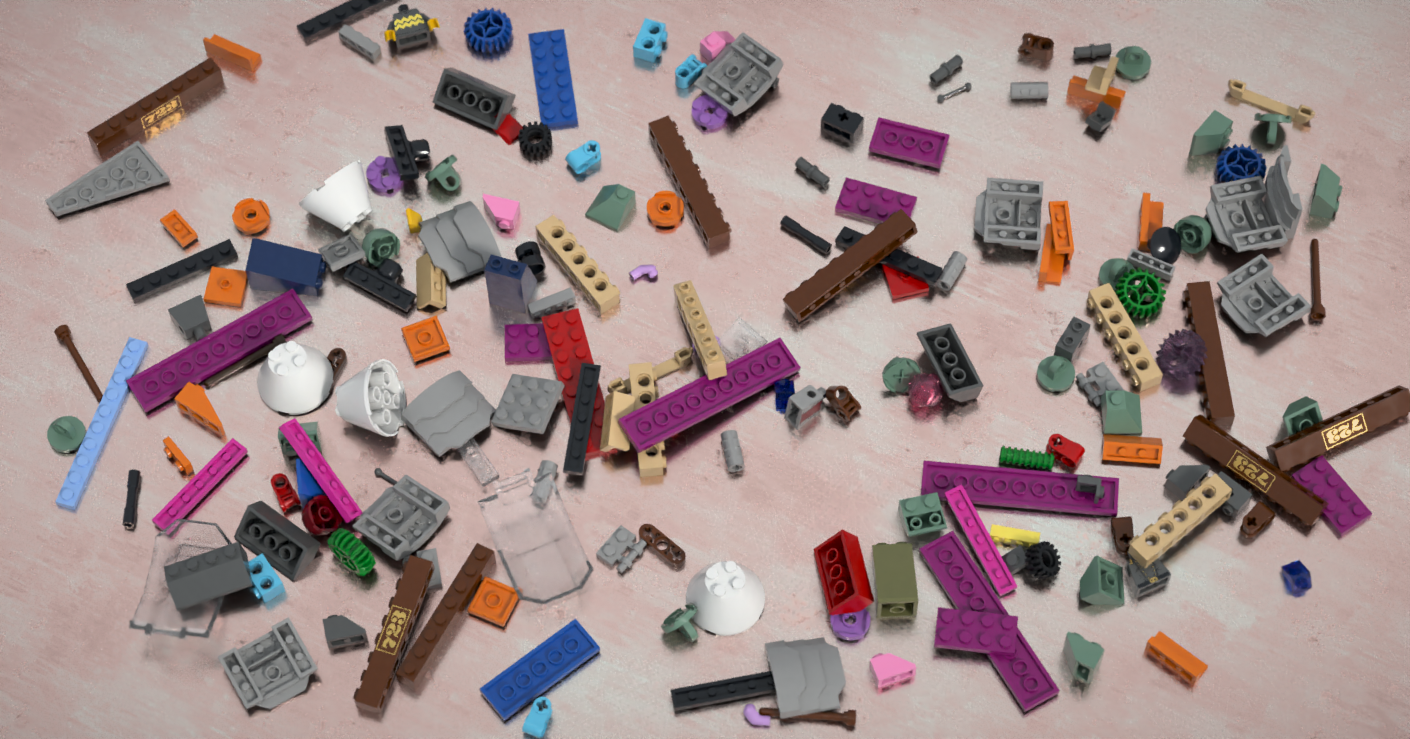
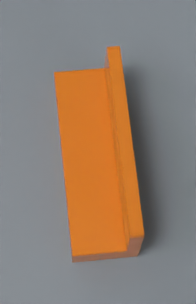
M216 34L211 39L206 37L203 39L206 52L253 72L262 59L261 54Z
M1075 75L1070 79L1067 94L1096 103L1103 101L1109 106L1120 110L1126 91L1109 86L1106 95L1085 90L1088 79Z
M1143 193L1141 200L1138 250L1150 251L1147 247V242L1151 239L1153 233L1163 225L1164 203L1150 201L1151 193Z
M1049 201L1048 208L1054 254H1067V260H1072L1074 243L1068 201Z
M1047 224L1038 281L1061 284L1065 254H1054L1051 224Z
M1103 434L1102 460L1161 464L1163 450L1161 438Z
M1161 631L1155 637L1151 636L1147 641L1145 650L1193 685L1208 668L1204 662Z

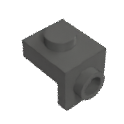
M1101 101L1096 111L1087 117L1085 123L1093 130L1101 132L1111 124L1116 109Z
M1078 475L1075 491L1095 493L1094 503L1098 504L1099 497L1103 498L1104 486H1101L1102 478H1095L1091 475Z
M1019 545L1001 556L1011 575L1028 565V563H1025L1027 547Z

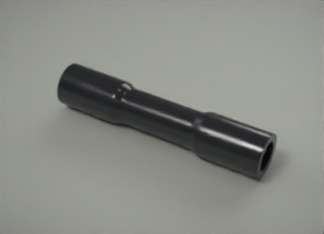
M787 215L782 218L780 225L807 240L825 254L830 251L832 244L811 233Z
M129 470L126 507L124 508L122 523L124 527H134L136 498L141 473L139 470Z

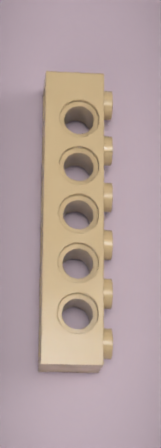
M552 215L535 226L536 236L600 314L620 303V291L617 286L612 285L607 274L598 269L596 261L588 257L586 249L582 245L579 246L574 234L566 230V226L561 219L558 220L555 215Z
M689 280L673 285L675 302L708 380L726 376L725 358L692 281Z
M1110 283L1089 290L1088 298L1086 299L1089 309H1093L1097 323L1104 328L1105 337L1112 342L1113 350L1116 355L1120 356L1123 368L1130 373L1133 385L1137 386L1141 392L1160 384L1163 374Z
M652 362L629 364L631 395L635 397L633 411L647 405L642 403L643 400H649V403H651L656 398H659L658 386H654V380H657L656 369H652ZM648 383L647 386H641L640 384ZM664 440L638 453L640 477L663 475V468H667L666 456H662L661 450H665ZM650 452L656 453L655 456H648L647 454Z
M1216 473L1210 478L1206 477L1200 483V487L1191 489L1183 501L1178 500L1172 506L1170 512L1161 514L1158 522L1154 525L1152 523L1149 524L1141 536L1137 535L1130 541L1128 553L1144 569L1230 498L1232 489ZM1203 494H1208L1211 498H1206ZM1189 506H1195L1197 509L1192 510ZM1175 518H1181L1183 521H1176ZM1165 529L1169 533H1162L1160 530ZM1151 541L1155 545H1148L1146 542Z

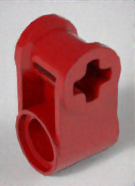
M1060 434L1051 435L1046 446L1048 454L1054 453L1055 459L1071 468L1077 466L1085 452L1083 446Z
M282 473L275 474L271 478V486L282 512L285 513L287 509L295 505L300 506V499L287 476ZM279 483L285 484L283 487H276Z

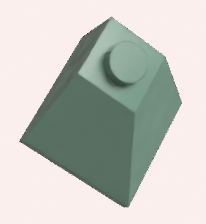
M620 184L603 186L585 213V216L618 231L636 204L635 191Z
M1125 390L1105 391L1101 396L1103 433L1142 434L1140 395Z
M1307 396L1289 404L1282 416L1288 436L1323 421L1318 402Z
M1095 556L1080 579V598L1093 605L1125 604L1123 567Z

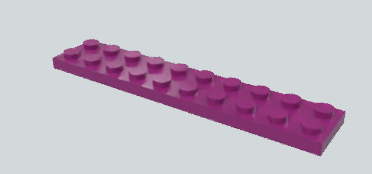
M291 289L126 380L146 413L178 395L188 382L194 385L200 383L272 343V340L281 333L284 336L313 320L312 316L294 289Z
M778 338L726 364V376L708 380L707 375L629 413L620 418L618 423L636 451L640 453L800 371L801 367L782 339Z
M924 461L921 495L937 492L940 501H947L944 493L962 484L972 504L1117 517L1119 478L1093 476L1095 478H1102L1101 486H1104L1103 498L1099 497L1098 504H1095V493L1075 491L1079 474Z
M953 531L919 548L920 555L956 609L1009 615ZM1018 627L1014 656L986 653L1024 712L1059 694V688Z

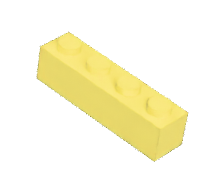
M992 524L990 537L994 543L1001 542L1006 545H1022L1029 548L1031 545L1039 543L1040 533Z

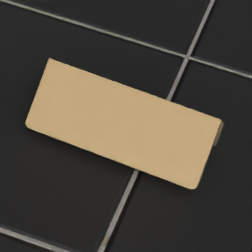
M1112 56L1107 69L1094 65L1085 85V90L1106 95L1114 77L1119 58Z
M428 253L416 260L417 308L422 309L429 304L443 308L446 306L445 272L435 267Z
M613 391L606 396L600 451L608 452L613 448L623 451L629 450L630 440L619 425L618 420L633 412L634 396Z

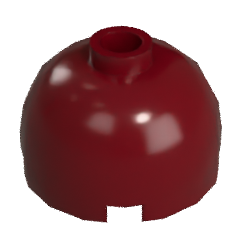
M319 495L312 498L304 506L302 522L310 533L324 536L337 530L342 522V516L328 496Z

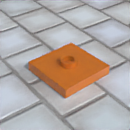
M211 267L203 298L204 302L241 307L248 282L246 272L243 270Z
M437 315L401 328L414 362L450 350Z
M485 576L467 610L473 615L504 627L521 595V591Z

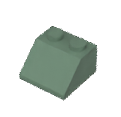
M1214 110L1193 134L1189 154L1191 156L1216 154L1222 148L1225 149L1230 143L1229 137L1233 132L1231 129L1233 121Z
M1321 164L1316 178L1309 214L1332 219L1333 213L1337 212L1340 201H1336L1337 196L1340 197L1342 186L1339 185L1340 177L1325 164Z

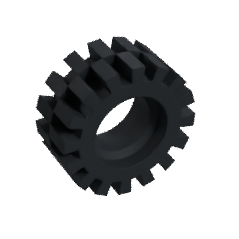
M534 121V125L529 122L528 127L524 125L523 130L520 129V134H518L519 146L521 151H525L527 156L530 153V157H534V154L540 157V153L545 155L546 151H550V147H552V134L547 125L544 126L542 122L538 125L537 121ZM535 135L542 137V141L538 143H531L528 139Z
M1048 541L1031 545L1025 553L1027 557L1025 563H1028L1026 567L1031 569L1029 573L1031 575L1034 574L1033 577L1039 580L1057 575V571H1060L1059 565H1061V561H1058V559L1061 557L1060 555L1057 556L1058 550L1054 549L1055 546L1053 544L1050 545Z

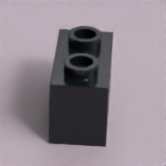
M831 103L821 118L822 130L850 143L855 142L863 129L864 117L856 112L846 110L841 105Z

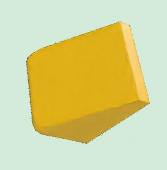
M407 208L406 215L409 231L411 234L421 231L419 222H422V217L417 212Z

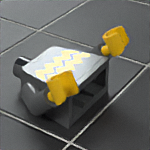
M402 4L398 7L399 13L393 14V21L389 22L388 28L384 32L385 42L394 40L396 41L397 48L431 40L429 29L431 32L436 27L440 28L437 18L431 19L424 13H420L417 8L409 10L407 4Z

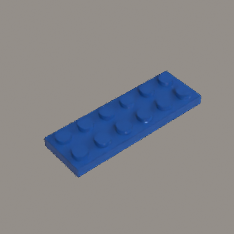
M564 29L529 33L528 37L541 122L544 126L547 125L548 128L578 124Z
M575 618L479 688L480 692L505 721L599 652L600 647Z

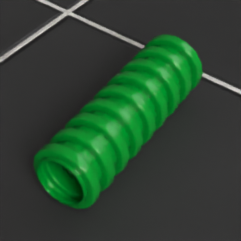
M1003 445L999 460L1000 463L1006 461L1007 464L1012 462L1013 465L1018 463L1020 466L1024 464V466L1030 465V467L1036 466V468L1042 467V469L1046 467L1048 470H1051L1053 468L1054 453H1041V451L1037 453L1035 450L1031 452L1029 449L1024 451L1023 448L1017 450V447L1011 449L1010 446L1005 448Z

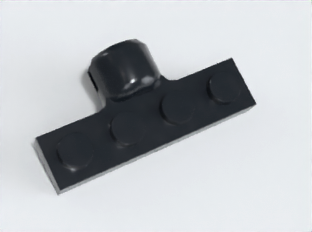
M403 125L384 127V133L400 181L419 179V172L415 162L429 160L430 147L428 141L425 139L409 141Z
M389 258L383 259L375 271L357 262H353L343 275L348 281L408 312L417 297L415 293L396 284L403 269L397 262Z

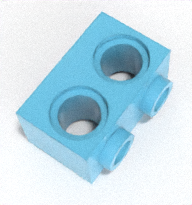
M645 18L633 45V57L654 63L656 57H659L661 54L662 42H666L668 37L666 24Z
M263 553L249 561L254 587L252 591L257 599L262 598L264 603H267L285 592L282 581ZM255 570H261L260 573L253 574ZM265 585H271L270 588L263 589Z

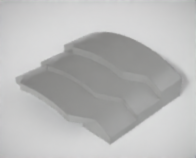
M742 32L733 43L727 44L719 55L702 70V75L694 82V85L720 104L727 112L737 116L751 107L769 89L784 64L781 58Z
M1284 145L1280 156L1276 159L1275 165L1271 166L1264 184L1267 193L1263 197V203L1273 226L1281 224L1287 239H1291L1295 236L1303 209L1299 193L1293 194L1288 182L1287 174L1291 164V157L1288 145Z
M1261 176L1210 186L1211 199L1205 210L1211 228L1220 243L1231 246L1237 253L1263 248L1271 249L1284 246L1287 243L1288 239L1282 225L1273 226L1262 201L1267 190Z
M987 178L986 190L976 197L974 231L984 237V242L1021 246V249L1040 250L1043 181Z
M471 201L453 206L452 210L419 222L421 231L418 237L424 245L433 265L444 270L449 282L484 271L491 254L501 257L487 222Z
M1260 254L1218 281L1217 284L1223 293L1221 307L1232 321L1245 333H1260L1267 337L1279 328L1281 329L1290 322L1296 321L1309 313L1311 305L1299 293L1292 296L1272 275L1274 266L1263 254Z
M458 370L439 379L419 394L401 413V420L440 457L451 448H461L472 437L490 426V419L494 416L496 409L472 385V382Z
M405 475L394 486L387 488L369 508L363 511L360 519L352 527L382 548L384 553L398 561L413 553L431 537L445 519L450 506L447 500L408 475Z
M289 617L272 626V631L237 650L234 647L218 656L246 709L260 706L271 710L305 691L309 676L318 670Z
M824 637L790 642L781 640L765 643V652L772 672L780 719L840 708L838 695L845 687L846 680L837 647L826 643Z

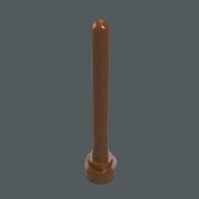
M1312 239L1314 304L1310 309V317L1314 320H1322L1326 317V309L1321 304L1319 241Z
M68 325L57 327L54 331L57 339L65 343L98 401H101L103 394L72 342L71 330Z
M762 707L759 709L760 715L780 717L778 708ZM848 709L844 713L816 712L790 718L843 721L847 726H855L856 710Z

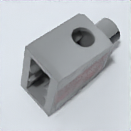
M808 385L789 397L784 418L794 428L800 429L820 412L823 399L826 398V390L823 387L815 389L812 385Z

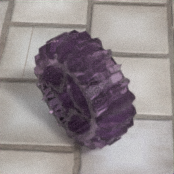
M1182 329L1181 332L1175 330L1174 335L1169 333V338H1163L1164 343L1158 344L1161 350L1156 351L1158 366L1171 379L1176 378L1181 381L1184 378L1188 380L1189 375L1195 376L1194 372L1196 370L1200 371V365H1205L1203 359L1208 358L1205 354L1208 351L1207 347H1205V341L1192 330Z

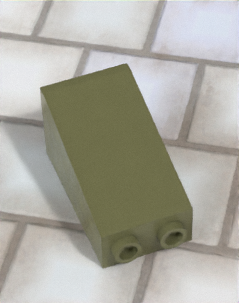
M881 542L872 545L876 618L916 617L918 592L912 543L897 542L896 544H887Z

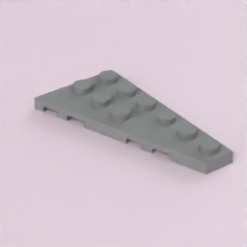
M136 141L45 201L56 216H60L168 182L170 179L141 143Z

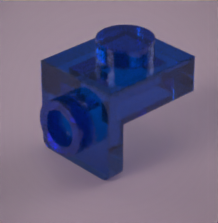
M782 379L774 384L776 409H786L789 397L795 394L794 380Z
M1300 560L1281 566L1282 573L1291 582L1294 594L1312 588L1310 571Z

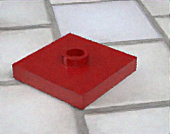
M882 264L892 300L929 291L927 283Z

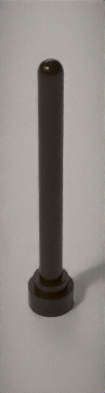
M281 333L274 337L275 339L272 340V343L206 379L204 385L209 387L263 357L276 346L287 343Z

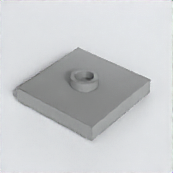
M352 234L318 249L319 254H322L323 260L332 272L365 257L364 250Z

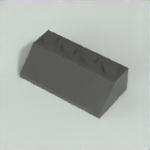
M444 68L432 103L498 130L507 114L510 113L516 95L455 68Z
M949 323L917 332V336L948 397L959 402L978 398L983 384L952 324Z
M262 500L247 506L234 535L235 539L257 555L263 553L271 565L292 580H295L311 563L321 544Z
M239 541L164 567L166 583L177 611L253 586L247 553Z

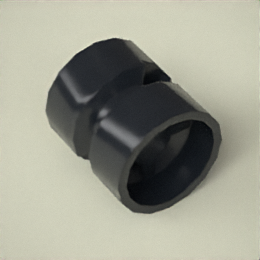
M525 242L515 249L518 262L527 264L534 276L545 270L546 265L536 242Z

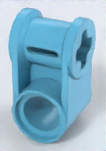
M691 54L675 70L676 86L681 89L688 88L702 75V70L708 65L700 62L694 54Z
M590 140L576 150L571 151L565 160L576 174H581L587 168L600 161V145L597 141Z
M538 697L534 701L530 713L525 719L522 732L542 739L552 715L551 702L548 698ZM543 706H546V709L539 711V708L542 709Z

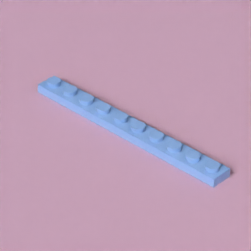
M129 337L55 501L57 505L72 510L76 509L129 390L126 380L136 375L148 348L147 342Z

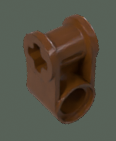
M1031 33L1023 34L1022 45L1018 48L1020 55L1042 61L1052 59L1054 51L1052 39Z
M830 386L827 388L825 393L827 400L836 410L838 416L845 422H848L856 411L861 410L860 403L853 397L846 386ZM837 390H838V392H839V397H838V398L836 397V391H837Z
M1259 501L1244 516L1240 527L1241 535L1249 539L1254 538L1264 527L1272 522L1276 513L1262 501Z
M1132 517L1111 518V530L1116 552L1126 556L1130 547L1129 543L1134 538Z

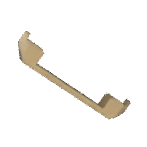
M1230 79L1228 81L1230 94L1236 99L1275 114L1290 115L1292 120L1301 124L1308 122L1315 116V111L1310 107L1300 105L1296 109L1247 90L1245 82L1237 79Z
M684 347L677 350L673 358L652 367V369H656L657 379L687 366L691 362L693 348ZM619 377L611 381L608 385V392L617 391L624 394L631 392L630 378L623 381Z

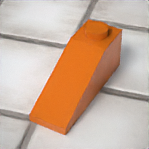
M188 382L174 398L177 407L223 436L225 434L223 425L206 396L205 390L198 384L194 385Z

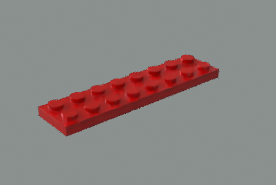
M578 308L541 317L558 381H562L565 385L562 396L570 425L581 364H594ZM599 383L586 456L604 452L600 451L605 402Z

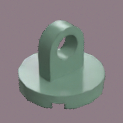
M1128 46L1116 54V57L1119 58L1116 71L1122 74V77L1136 80L1143 78L1149 72L1151 59L1149 54L1141 47Z
M1256 113L1255 121L1268 122L1267 144H1275L1278 123L1292 122L1290 115L1266 113L1260 117L1261 113Z
M454 154L450 155V157L436 165L431 172L429 171L425 174V178L428 182L437 178L446 190L453 191L457 189L461 183V178L452 164L458 159ZM447 177H454L456 184L449 185L446 180Z
M1123 258L1110 259L1100 267L1099 283L1101 286L1110 283L1113 290L1116 291L1115 285L1119 283L1118 279L1123 277L1124 272L1129 273L1130 269L1135 271L1136 269ZM1135 281L1129 282L1128 285H1135Z
M1054 355L1043 359L1038 365L1037 379L1044 389L1051 392H1062L1073 384L1075 369L1068 359Z
M896 356L884 367L882 372L883 383L892 392L901 391V393H906L913 390L919 384L921 371L917 363L912 359Z
M73 416L57 418L52 422L47 431V439L51 447L57 452L62 453L78 450L86 435V428L82 421Z
M688 603L685 604L686 608L684 610L680 608L671 613L664 620V624H661V628L665 633H670L678 628L688 641L693 642L699 635L689 620L695 615L697 609L694 604Z

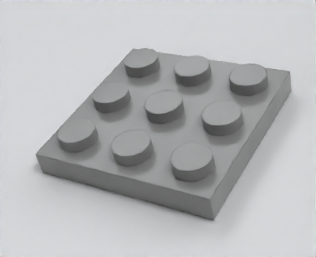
M512 374L491 423L496 427L544 434L565 385L562 381Z

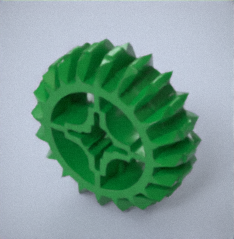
M1141 267L1137 268L1136 271L1130 269L1129 273L1124 272L1123 277L1118 279L1119 283L1115 285L1117 289L1115 293L1123 307L1127 309V314L1132 312V317H1136L1138 314L1140 319L1144 315L1148 318L1152 313L1156 314L1158 309L1162 308V303L1165 301L1164 295L1166 290L1162 289L1165 283H1159L1161 277L1155 278V272L1149 274L1148 268L1144 272H1142ZM1131 281H1140L1138 285H1128ZM1140 288H1141L1140 291H1141L1142 294H1143L1141 297H1140L1139 292H1137ZM1142 301H1153L1149 305H1140Z
M339 528L331 534L327 541L329 548L339 561L359 576H365L376 564L374 556L364 543L348 530Z

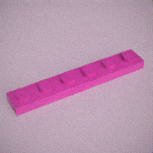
M296 418L282 424L279 429L346 523L362 515L361 509Z
M232 438L152 519L153 524L168 534L248 453L247 449Z
M962 484L945 492L946 500L999 597L1017 589L1015 580Z

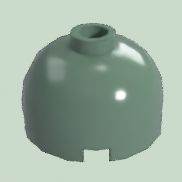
M1189 215L1180 219L1174 225V230L1178 233L1183 245L1181 249L1188 253L1195 254L1202 251L1211 240V227L1201 216Z
M377 228L371 230L364 237L362 249L365 252L366 259L374 266L379 267L383 259H391L394 255H398L400 240L393 232L385 228Z

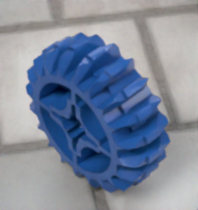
M485 7L484 11L478 9L477 13L472 12L471 17H467V22L464 24L465 39L471 48L475 47L476 51L481 49L484 53L486 50H489L491 53L495 49L498 52L499 47L504 48L505 43H509V38H512L513 28L511 20L507 18L506 13H501L500 9L497 11L493 7L491 10Z
M1243 143L1240 147L1236 144L1233 145V148L1228 146L1226 151L1223 150L1217 158L1216 173L1217 176H1220V182L1225 181L1226 183L1261 176L1263 180L1267 167L1265 159H1262V153L1257 154V148L1252 150L1250 145L1246 148ZM1255 170L1253 174L1247 175L1248 173H1251V171Z

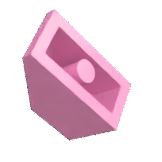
M713 31L700 41V54L711 63L727 44L735 41V38L728 31Z
M483 194V205L495 225L502 229L514 230L520 214L519 201Z
M880 653L870 659L869 668L878 688L916 675V665L893 654L887 653L883 655Z

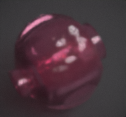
M935 373L916 374L910 379L908 384L910 401L917 407H932L937 405L942 399V385L938 375Z

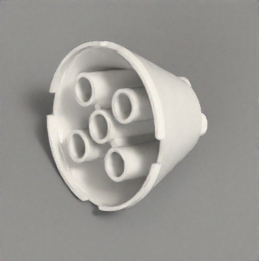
M360 160L352 162L324 181L325 185L317 190L315 188L299 203L301 208L336 226L343 232L349 230L353 224L360 223L373 211Z
M294 341L282 343L269 352L268 357L262 364L257 378L258 391L264 403L274 411L288 413L289 415L303 414L317 408L328 397L333 383V369L327 357L319 350L297 344Z
M379 359L372 362L341 386H337L335 389L337 396L336 415L338 417L341 416L346 422L385 437L396 435L399 426H403L404 422L401 420V413L406 408L405 388L403 381H399L396 375L398 372L397 368L390 361Z
M722 561L705 566L693 576L687 587L686 604L692 603L696 607L697 612L692 617V620L701 629L708 630L719 636H732L750 629L759 620L765 606V591L760 579L751 569L733 561Z

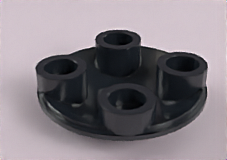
M1161 227L1148 240L1147 247L1154 258L1171 264L1178 258L1181 252V240L1174 229Z

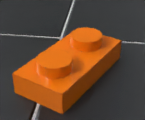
M175 209L160 219L161 224L182 247L198 238L197 233Z
M168 436L162 440L165 446L163 451L169 459L172 457L175 460L174 464L180 472L184 471L187 476L193 473L194 470L191 462Z

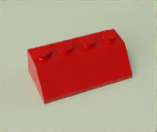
M842 529L814 548L830 615L860 612L874 602L857 536Z

